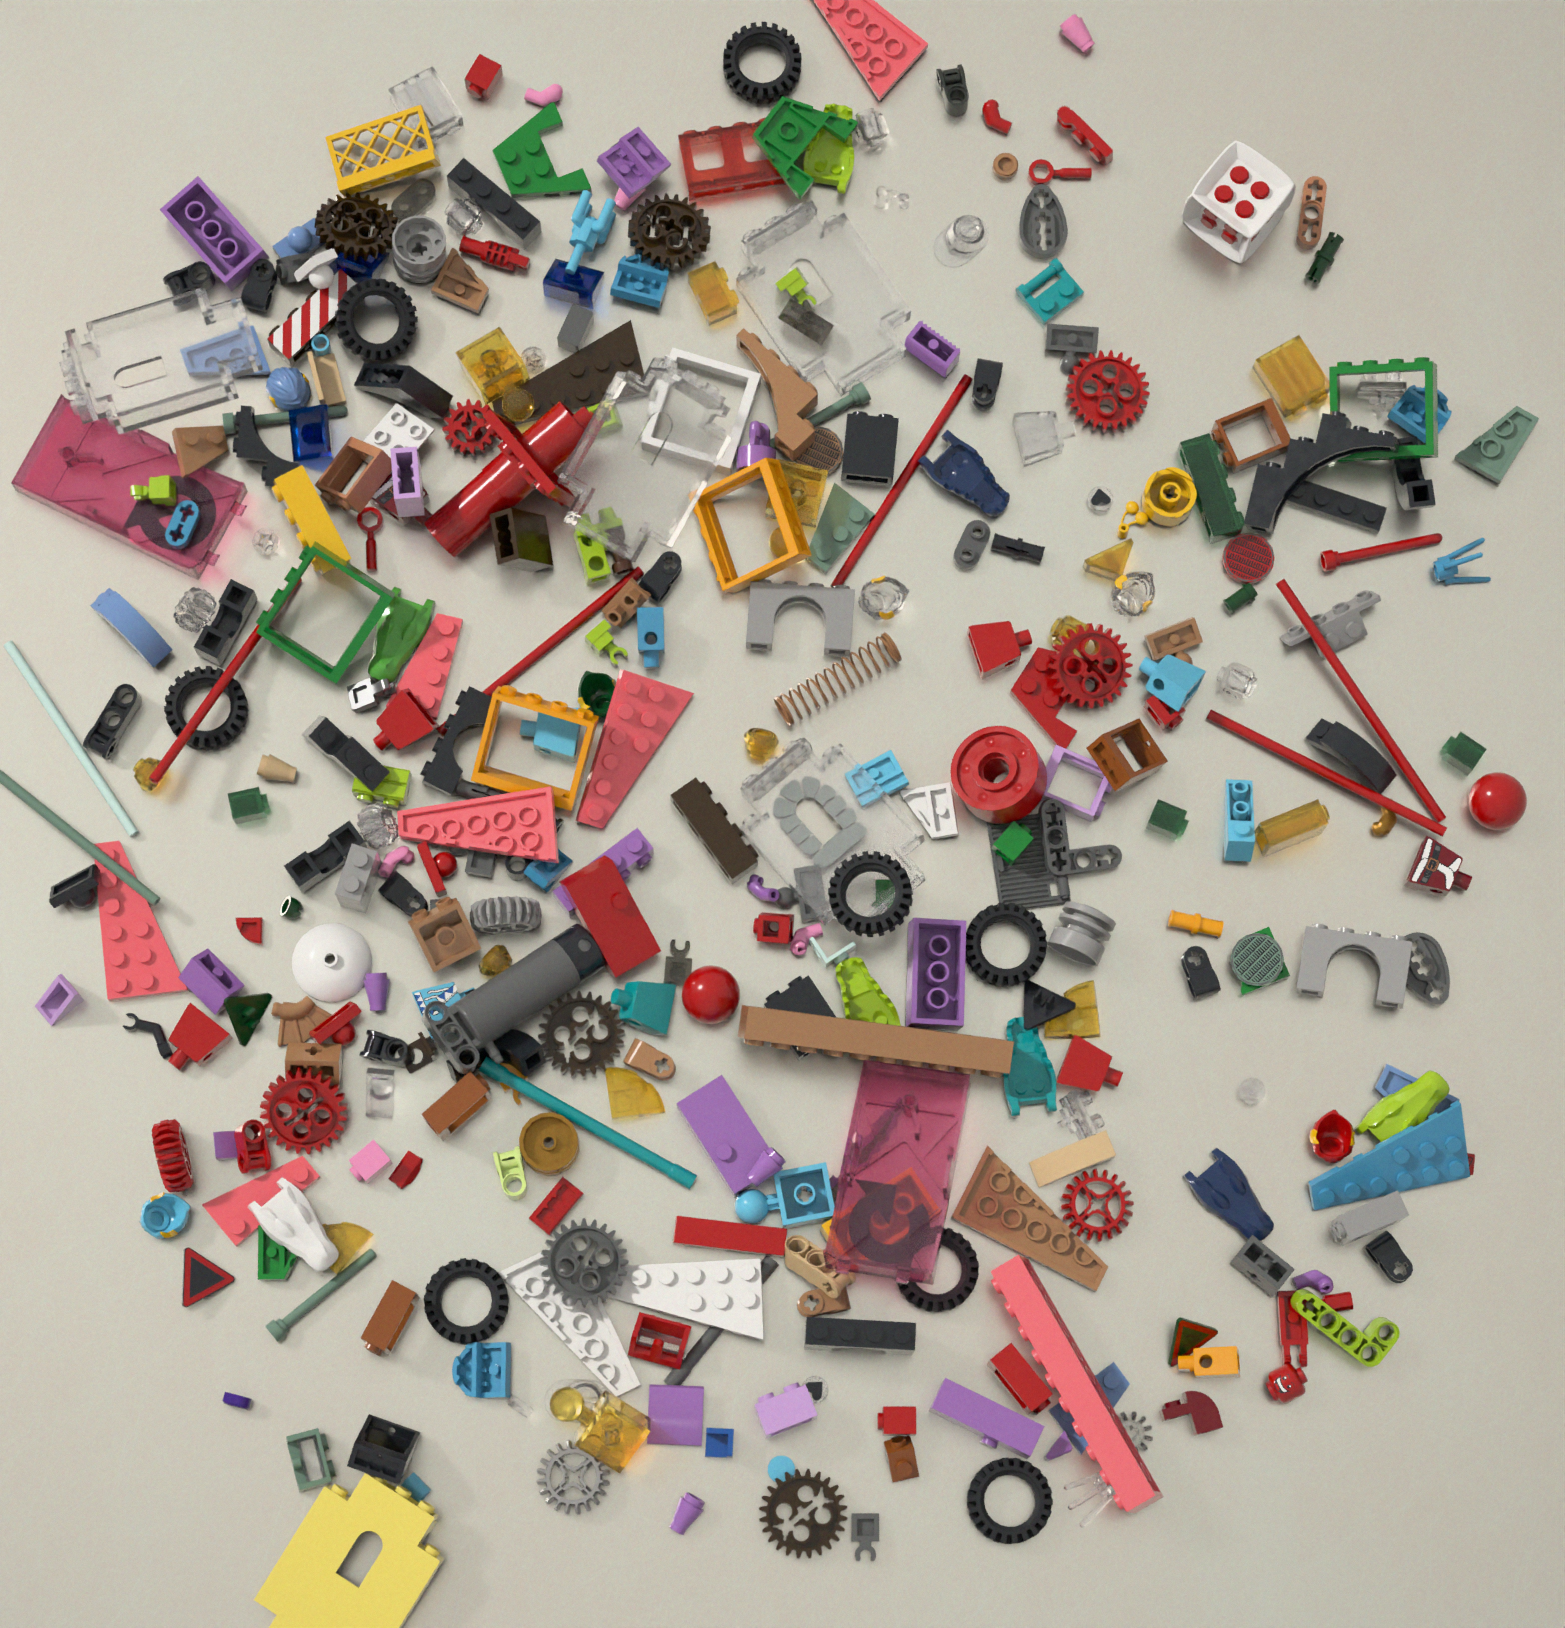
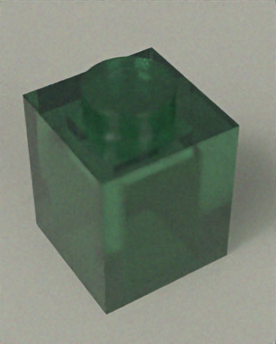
M1460 731L1456 738L1450 736L1442 749L1446 752L1442 759L1468 776L1487 749Z
M259 787L228 793L232 818L235 824L267 818L265 810L270 809L267 794H262Z
M1158 799L1146 829L1175 840L1178 833L1183 835L1189 820L1184 818L1187 811Z

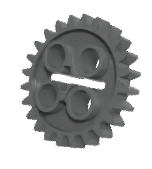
M585 1218L582 1219L581 1226H577L576 1222L571 1220L570 1229L562 1224L561 1234L556 1231L552 1232L555 1241L546 1240L545 1244L550 1250H542L541 1252L543 1256L548 1258L540 1261V1266L547 1267V1270L543 1271L541 1276L550 1277L546 1287L553 1285L556 1287L553 1291V1296L560 1292L563 1293L561 1302L566 1301L570 1297L572 1298V1306H575L577 1300H581L583 1308H586L588 1300H591L593 1305L597 1306L598 1297H601L606 1302L608 1300L607 1292L613 1295L617 1293L613 1285L622 1286L624 1283L618 1276L627 1275V1271L621 1268V1266L629 1263L628 1260L621 1259V1256L626 1254L627 1249L618 1248L623 1240H613L615 1230L608 1234L605 1232L607 1224L602 1225L599 1229L596 1228L597 1221L595 1219L591 1226H587ZM576 1238H581L585 1241L586 1248L582 1251H577L573 1248L572 1241ZM596 1242L597 1246L588 1261L591 1267L585 1266L577 1282L572 1284L571 1280L580 1265L579 1260L584 1259L591 1244ZM600 1251L606 1252L610 1257V1261L606 1264H600L595 1258L596 1253ZM561 1262H569L573 1267V1272L566 1275L562 1274L558 1269V1265ZM585 1275H592L595 1277L597 1285L593 1288H588L583 1284L582 1278Z

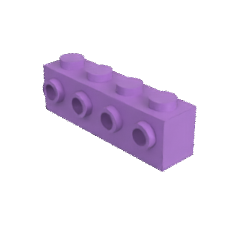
M636 828L595 860L604 855L612 859L623 881L631 876V871L638 866L642 868L653 859L651 856L654 855V849L640 830ZM560 885L553 890L554 898L567 915L572 917L576 914L562 886Z

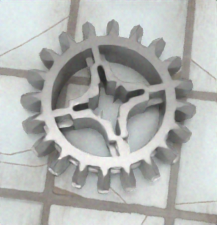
M518 896L482 899L471 905L470 912L472 929L478 932L493 934L530 931L541 925L542 918L539 901L533 898Z
M567 1440V1449L563 1450L561 1444L557 1443L556 1448L559 1451L557 1454H554L551 1449L547 1450L548 1455L552 1457L550 1461L541 1458L540 1462L547 1465L546 1470L538 1468L537 1473L545 1475V1479H538L536 1482L538 1485L546 1484V1488L541 1489L539 1493L540 1495L550 1493V1496L545 1501L547 1504L552 1503L555 1499L557 1501L554 1507L556 1511L561 1508L562 1504L566 1505L564 1509L565 1514H569L571 1506H575V1513L578 1515L581 1513L580 1505L584 1504L585 1509L590 1511L591 1507L588 1504L590 1500L596 1505L600 1504V1501L595 1497L597 1493L601 1496H606L607 1493L600 1489L601 1485H610V1481L602 1480V1476L609 1475L610 1470H601V1466L606 1465L607 1460L602 1459L599 1462L596 1460L601 1455L600 1450L595 1451L593 1455L590 1454L593 1447L592 1444L589 1443L586 1449L583 1450L581 1449V1440L577 1441L576 1448H572L571 1440ZM572 1454L587 1458L575 1467L569 1466L562 1460L563 1457ZM556 1464L563 1472V1480L554 1490L551 1484V1472ZM593 1464L596 1470V1482L591 1490L585 1484L583 1477L588 1468ZM563 1467H566L573 1473L581 1470V1476H578V1478H581L580 1483L584 1487L582 1488L573 1481L563 1487L567 1483L566 1478H569L566 1476L567 1472ZM573 1487L578 1488L585 1495V1497L578 1500H568L560 1497L564 1492Z

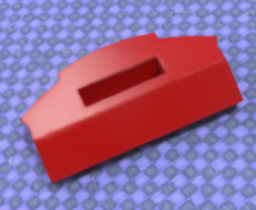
M408 1150L388 1179L396 1184L398 1188H404L411 1184L418 1175L423 1159Z

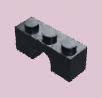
M230 579L218 601L220 606L215 619L210 626L205 625L194 645L197 655L219 666L222 665L258 599L253 589Z
M350 820L329 834L328 840L319 848L309 853L305 851L284 865L287 873L301 893L344 865L351 844L367 848L365 841Z

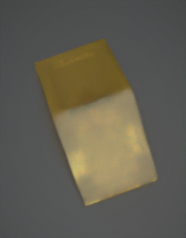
M1130 538L1085 559L1083 563L1084 571L1116 581L1119 576L1123 575L1133 545L1132 539Z

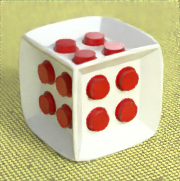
M1234 141L1218 156L1196 184L1192 194L1185 202L1182 220L1188 228L1218 252L1242 264L1258 249L1275 228L1284 211L1290 206L1296 186L1287 174L1260 153L1242 142Z

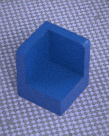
M706 1428L705 1457L732 1458L734 1429Z

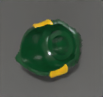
M585 671L577 691V701L580 707L592 711L593 715L599 716V719H606L616 685L615 679L605 673Z

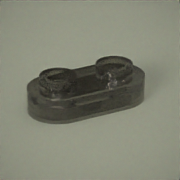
M419 179L410 185L392 202L391 210L394 211L393 217H397V221L401 222L405 218L420 215L436 199L434 184L430 180ZM421 188L427 189V192L424 194H421L418 191ZM405 204L409 207L407 210H401L400 206Z

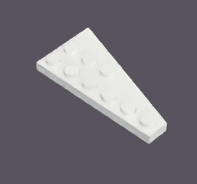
M572 1241L573 1248L577 1250L574 1242ZM541 1252L498 1272L615 1397L641 1386L600 1297H598L597 1306H594L592 1301L588 1300L586 1308H583L581 1300H577L575 1306H572V1298L570 1297L566 1301L561 1302L563 1293L560 1292L553 1296L552 1294L556 1287L554 1285L546 1287L550 1277L541 1276L542 1272L547 1270V1267L540 1266V1261L548 1259ZM579 1260L580 1265L571 1280L572 1284L577 1282L585 1267L582 1260ZM561 1262L558 1265V1269L562 1274L566 1275L573 1272V1267L569 1262ZM585 1275L582 1278L583 1284L588 1288H593L594 1285L590 1276Z
M761 1259L621 1266L622 1269L627 1271L626 1276H618L624 1283L622 1286L613 1285L617 1291L615 1295L607 1292L608 1298L639 1305L650 1310L664 1312L679 1318L764 1341Z

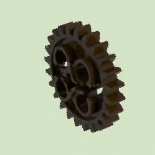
M347 192L345 198L337 194L335 201L328 198L327 205L321 204V209L317 210L314 228H316V236H320L319 242L326 243V250L334 248L336 254L344 253V259L349 255H353L354 261H357L358 256H362L367 261L368 255L377 259L378 252L385 255L386 249H392V234L397 226L398 218L393 217V210H387V203L379 205V198L371 201L369 194L361 198L359 192L356 193L355 197H351ZM345 216L343 218L342 230H339L338 225L341 224V217ZM371 224H376L375 228H373L372 236L368 237L371 232Z
M665 193L662 200L658 195H655L654 202L646 198L645 206L637 205V212H632L631 220H629L628 238H630V246H635V255L642 253V261L648 258L651 259L650 266H654L658 262L662 270L665 264H669L671 270H674L675 264H678L683 269L685 261L693 265L694 257L701 259L702 252L707 251V244L710 243L711 226L708 225L709 218L703 217L704 209L696 210V202L689 205L688 197L679 201L678 194L673 199H669L668 194ZM647 215L649 216V219L651 218L650 222L647 221ZM651 225L655 226L654 236L656 237H649ZM683 226L690 227L688 228V238H683ZM680 240H683V243L680 247H672V245L679 246ZM688 241L692 242V249L690 248V245H688Z
M578 991L577 998L573 999L571 994L567 993L566 1002L558 998L559 1006L557 1008L549 1005V1009L552 1012L551 1015L543 1013L542 1016L547 1023L539 1024V1028L544 1030L545 1033L539 1034L538 1039L546 1041L542 1044V1049L549 1050L545 1055L546 1060L554 1058L552 1067L555 1068L559 1064L562 1065L561 1074L570 1069L571 1077L574 1078L576 1072L581 1071L582 1078H585L586 1071L590 1070L592 1075L596 1076V1068L599 1067L605 1072L604 1063L606 1061L612 1065L614 1064L611 1055L620 1056L621 1054L616 1046L624 1045V1041L619 1039L618 1036L624 1035L625 1030L617 1029V1027L623 1024V1021L614 1019L618 1014V1010L609 1011L611 1007L610 1001L604 1005L601 1004V995L596 1000H592V993L590 991L586 998H582L581 992ZM596 1006L599 1016L609 1017L598 1022L599 1027L605 1028L608 1031V1035L604 1039H596L593 1036L595 1026L592 1024L586 1031L587 1038L581 1037L574 1044V1049L576 1050L580 1047L588 1048L590 1051L589 1056L583 1060L578 1059L574 1051H571L569 1063H567L564 1053L554 1052L565 1047L564 1042L556 1040V1033L562 1029L567 1030L570 1033L568 1043L571 1045L577 1038L576 1031L582 1032L589 1025V1020L587 1019L583 1022L575 1021L573 1018L574 1013L577 1010H584L588 1013L589 1018H592L594 1007Z
M796 1469L795 1477L791 1478L788 1472H785L786 1481L782 1482L780 1479L775 1478L778 1487L775 1489L768 1486L767 1489L771 1496H762V1499L768 1503L767 1506L759 1507L760 1511L766 1513V1516L760 1518L759 1522H767L768 1524L762 1532L772 1533L768 1542L777 1540V1551L783 1546L787 1547L786 1556H789L792 1550L796 1551L797 1559L800 1558L802 1551H806L808 1559L812 1556V1550H816L819 1555H822L821 1547L823 1545L829 1550L832 1549L829 1542L830 1539L837 1542L840 1540L835 1532L845 1531L839 1525L840 1521L848 1519L846 1516L840 1515L841 1511L847 1509L846 1505H839V1501L844 1498V1495L836 1496L835 1491L839 1486L835 1485L830 1488L828 1484L831 1478L828 1477L821 1481V1472L819 1471L815 1477H811L810 1469L806 1470L805 1476H801L799 1470ZM802 1487H809L813 1491V1497H817L820 1488L823 1487L824 1497L834 1501L833 1503H824L822 1508L829 1511L830 1520L825 1524L818 1523L815 1519V1512L818 1510L816 1506L809 1512V1520L806 1521L802 1518L793 1525L794 1527L805 1526L809 1531L808 1538L804 1541H798L795 1539L793 1531H789L786 1541H784L783 1531L773 1527V1525L784 1523V1519L779 1518L776 1514L777 1507L780 1504L789 1505L792 1509V1514L788 1519L791 1521L798 1515V1507L806 1509L813 1503L812 1500L809 1502L801 1501L798 1497V1490Z

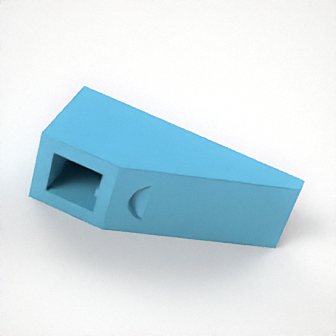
M1226 779L1224 858L1228 861L1251 862L1255 845L1253 784L1251 780Z

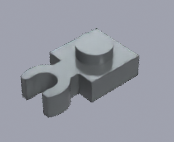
M879 1513L851 1514L852 1542H859V1547L855 1551L856 1561H860V1553L863 1550L870 1552L871 1561H874L876 1558V1551L871 1546V1542H879Z

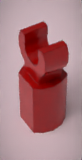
M1350 1291L1323 1295L1321 1299L1336 1312L1353 1310Z

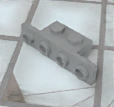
M1365 590L1356 594L1354 599L1338 603L1332 607L1331 611L1325 614L1314 615L1311 619L1335 652L1368 635L1360 611L1380 602L1381 598L1380 595ZM1296 625L1289 628L1287 633L1281 636V639L1287 645L1294 646L1311 636L1303 625ZM1314 642L1315 647H1316V649H1317V652H1318L1319 656H1321V657L1323 658L1324 655L1322 654V652L1320 651V649L1318 648V646H1317L1316 643Z

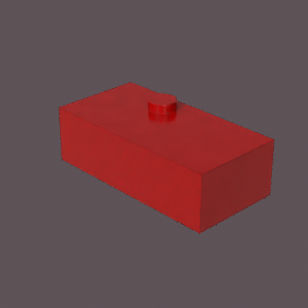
M604 855L559 881L583 927L598 944L604 956L607 971L615 978L661 951L612 859Z

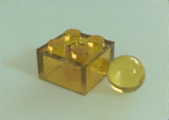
M500 327L455 352L462 370L485 405L503 395L502 410L506 417L516 422L525 421L531 417L535 409L533 396L527 390L516 388L528 381L530 377L524 362Z
M778 459L801 525L816 528L828 480V470ZM796 491H800V496H793ZM768 496L765 516L777 519ZM780 527L770 534L768 540L769 549L777 558L789 553Z
M572 1387L559 1388L550 1398V1411L556 1419L562 1422L577 1420L581 1423L575 1431L574 1445L618 1473H621L651 1431V1418L606 1390L592 1409L585 1406L582 1394Z

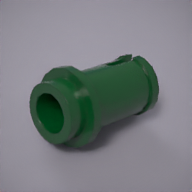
M1250 583L1242 584L1241 589L1227 599H1224L1223 602L1233 614L1249 601L1254 602L1258 594Z

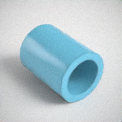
M323 334L315 335L311 341L315 356L331 354L332 349L328 337ZM320 344L326 345L322 349L317 348Z
M415 1472L401 1484V1486L412 1493L411 1497L419 1503L431 1492V1489Z

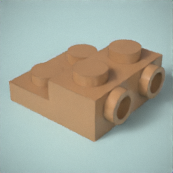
M450 897L442 898L435 903L436 908L428 912L426 909L418 910L411 915L412 920L408 921L433 972L482 949L456 898L452 900Z

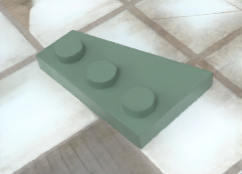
M1516 406L1493 424V427L1482 436L1477 437L1466 449L1461 450L1455 455L1454 459L1500 484L1539 418Z
M835 482L809 546L812 556L806 558L825 575L875 515Z

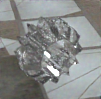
M192 587L189 592L186 591L184 593V596L179 599L178 605L175 606L176 611L173 616L175 622L181 628L190 632L197 633L201 628L204 629L205 625L211 621L212 615L215 614L214 609L217 605L215 597L204 589Z
M370 804L357 814L359 820L357 825L360 828V834L363 835L364 841L368 842L371 848H385L398 838L396 818L393 817L392 810H388L385 804Z
M1135 1411L1131 1412L1129 1420L1127 1414L1121 1412L1120 1418L1124 1428L1130 1427V1431L1134 1429L1136 1432L1132 1440L1137 1451V1446L1142 1451H1147L1148 1447L1142 1441L1151 1442L1153 1440V1437L1144 1433L1152 1430V1426L1142 1427L1141 1424L1146 1421L1145 1416H1142L1138 1422L1135 1421L1137 1416Z

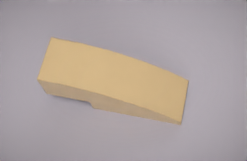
M1105 1130L1029 1162V1165L1040 1188L1113 1159L1116 1153Z

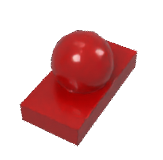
M426 841L417 844V849L437 897L447 895L441 877L445 878L454 874L457 869L456 858L449 852H440L433 858Z
M349 1001L311 1030L309 1035L318 1044L330 1037L335 1044L346 1046L354 1040L356 1035L355 1027L350 1020L362 1011L357 1004Z

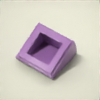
M235 1131L213 1132L215 1156L218 1161L237 1159Z
M1065 1431L1060 1434L1044 1456L1045 1461H1050L1072 1451L1073 1448Z

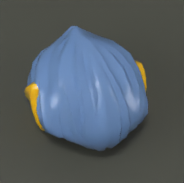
M281 367L271 371L272 373L267 379L265 388L267 389L266 392L269 393L268 398L273 405L285 412L305 410L311 395L310 382L307 377L300 373L297 368Z

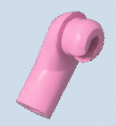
M400 846L387 853L378 870L379 875L389 878L395 865L399 861L408 864L414 858V853L407 846Z
M820 923L796 930L790 943V949L794 954L798 956L805 954L809 939L811 937L823 936Z

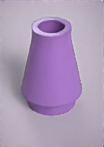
M367 973L366 980H363L370 1011L386 1010L390 979H387V973Z
M770 1147L767 1151L764 1149L746 1176L758 1187L762 1182L782 1170V1165L786 1161L773 1147Z
M686 1492L684 1497L680 1496L669 1527L677 1533L684 1535L685 1531L704 1511L702 1507L705 1502L689 1492Z

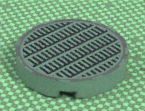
M1260 933L1249 934L1240 939L1232 949L1230 959L1232 970L1238 979L1251 986L1270 984L1278 978L1284 964L1283 952L1277 941L1268 935Z

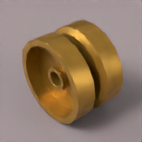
M553 1112L540 1113L530 1118L522 1127L519 1137L520 1152L527 1166L536 1173L546 1176L559 1175L568 1170L577 1159L579 1152L578 1135L573 1124L563 1115ZM551 1139L554 1140V1145L552 1147H545V1141L550 1142Z

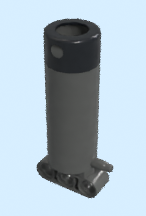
M574 924L451 1006L447 1007L441 1001L430 1002L425 1008L422 1021L450 1063L459 1073L467 1074L476 1068L479 1061L478 1051L483 1048L496 1064H499L503 1061V1058L493 1041L605 967L604 956L591 934L580 924ZM432 1010H437L442 1014V1019L434 1021L429 1017L428 1013ZM453 1032L457 1035L458 1041L454 1043L447 1042L444 1034ZM468 1054L472 1057L473 1063L465 1065L460 1061L459 1056Z

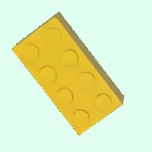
M303 465L275 478L273 482L275 486L272 487V491L277 501H283L287 509L284 510V514L291 526L296 524L299 530L296 537L303 549L306 545L312 547L316 541L346 562H349L352 558ZM318 555L310 563L314 571L320 570L322 575L336 568Z

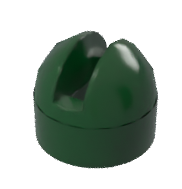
M288 896L281 906L280 915L288 919H297L301 915L298 910H302L303 906L299 900Z

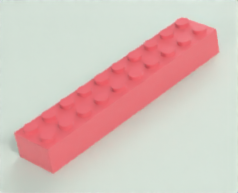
M1017 1255L992 1270L991 1273L994 1279L991 1282L994 1288L1007 1299L1008 1302L1004 1303L1007 1311L1012 1318L1016 1317L1020 1322L1021 1326L1018 1327L1021 1336L1025 1341L1029 1340L1033 1345L1034 1350L1031 1353L1039 1365L1042 1364L1048 1372L1045 1374L1047 1382L1052 1389L1056 1388L1061 1395V1398L1058 1399L1060 1405L1066 1413L1069 1412L1073 1416L1075 1421L1072 1425L1078 1436H1083L1089 1444L1085 1448L1093 1461L1097 1460L1102 1467L1099 1473L1107 1486L1111 1485L1115 1490L1116 1494L1113 1495V1498L1118 1507L1126 1512L1137 1513L1163 1498V1494L1029 1259Z

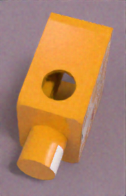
M1237 1346L1194 1348L1193 1355L1178 1356L1179 1372H1194L1196 1378L1240 1377L1239 1349ZM1203 1359H1212L1213 1362L1210 1367H1202Z

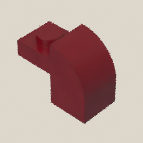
M1198 1391L1182 1393L1184 1404H1181L1180 1399L1165 1403V1409L1159 1411L1162 1422L1188 1415L1194 1436L1223 1428L1221 1417L1214 1401L1206 1394Z

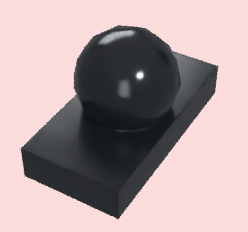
M92 864L51 886L49 903L53 908H56L70 900L75 907H89L95 899L93 887L99 885L100 869L96 864Z

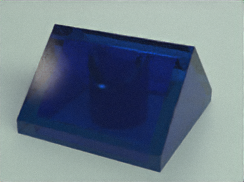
M340 252L337 254L338 257L328 266L335 274L342 269L357 283L369 279H380L388 260L389 252H386L385 255L378 252L377 259L368 255L367 261L362 256H358L357 261H354L353 255H349L344 259V253Z
M555 258L543 279L544 296L594 309L604 272L578 265L575 274L571 275L565 271L568 262Z
M322 404L288 410L293 462L334 459L328 405Z

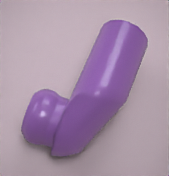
M1311 1270L1292 1278L1296 1290L1311 1286L1324 1294H1328L1334 1288L1332 1279L1318 1270Z

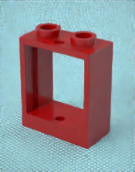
M1012 1343L989 1360L987 1363L988 1367L1027 1415L1032 1411L1037 1415L1051 1404L1048 1398L1053 1395L1052 1392Z

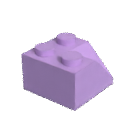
M797 1382L784 1387L785 1393L774 1397L773 1392L758 1398V1403L754 1404V1409L766 1439L817 1419L818 1415L806 1384L800 1386Z

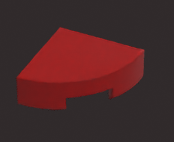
M236 918V925L241 935L253 944L263 945V918Z

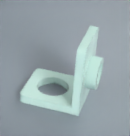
M814 937L809 939L810 946L825 968L834 962L838 965L840 962L850 957L848 953L856 948L855 942H852L827 958Z

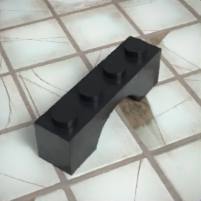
M465 158L447 175L450 189L462 199L468 200L466 201L467 203L472 202L486 211L500 225L504 233L522 249L525 250L542 232L541 223L536 217Z
M470 686L467 692L461 690L455 702L459 708L455 715L449 714L444 724V728L448 730L443 739L438 737L432 749L436 755L432 762L426 761L420 775L424 776L422 783L451 796L463 772L453 754L455 738L468 727L485 726L491 696Z

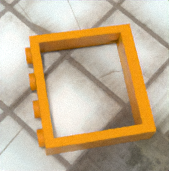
M766 457L691 495L695 507L693 511L699 519L701 535L707 543L709 559L714 564L717 582H720L723 591L737 593L751 586V581L758 582L812 556L778 459ZM763 477L789 553L738 578L713 501Z
M498 686L492 694L471 781L510 793L551 786L554 791L555 806L572 811L579 795L599 716L593 715V712L588 709L579 708L576 710L570 708L562 701L550 702L543 700L542 696L535 693L523 694L517 692V689L512 686ZM502 701L587 727L570 791L486 766Z

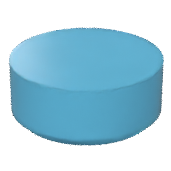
M776 1456L769 1462L768 1475L774 1482H776L775 1478L780 1479L782 1482L786 1481L785 1472H788L791 1478L794 1476L795 1466L790 1458Z

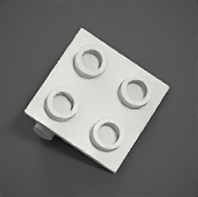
M396 403L363 442L382 449L391 458V448L417 446L418 450L435 430Z

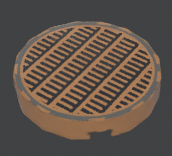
M816 426L814 427L815 441L794 460L797 469L806 476L821 478L834 473L840 466L843 457V446L836 433L829 428Z

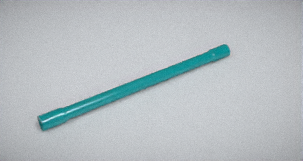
M486 1057L479 1071L506 1084L555 1113L563 1115L571 1122L666 1174L670 1179L688 1189L691 1188L697 1177L691 1171L666 1160L515 1075L506 1067L496 1064L490 1058Z

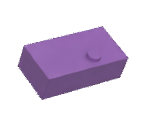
M199 176L159 209L231 291L249 277L251 268L257 260H268L270 258Z
M913 918L908 923L906 1027L958 1031L964 1026L966 921Z
M720 1075L676 1104L680 1114L735 1198L741 1192L754 1185L746 1175L750 1172L763 1150L767 1151L769 1147L724 1077Z
M947 1378L943 1380L929 1409V1412L982 1437L981 1442L994 1449L998 1445L1025 1459L1031 1456L1045 1427Z

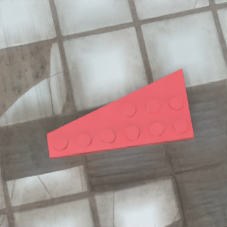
M813 0L879 101L928 48V43L874 0Z
M551 786L397 811L398 834L403 840L426 841L429 844L559 863L554 791Z
M120 841L94 844L136 878ZM94 859L95 864L100 869L97 893L107 999L114 1001L189 991L187 986L178 978L180 971L147 900Z

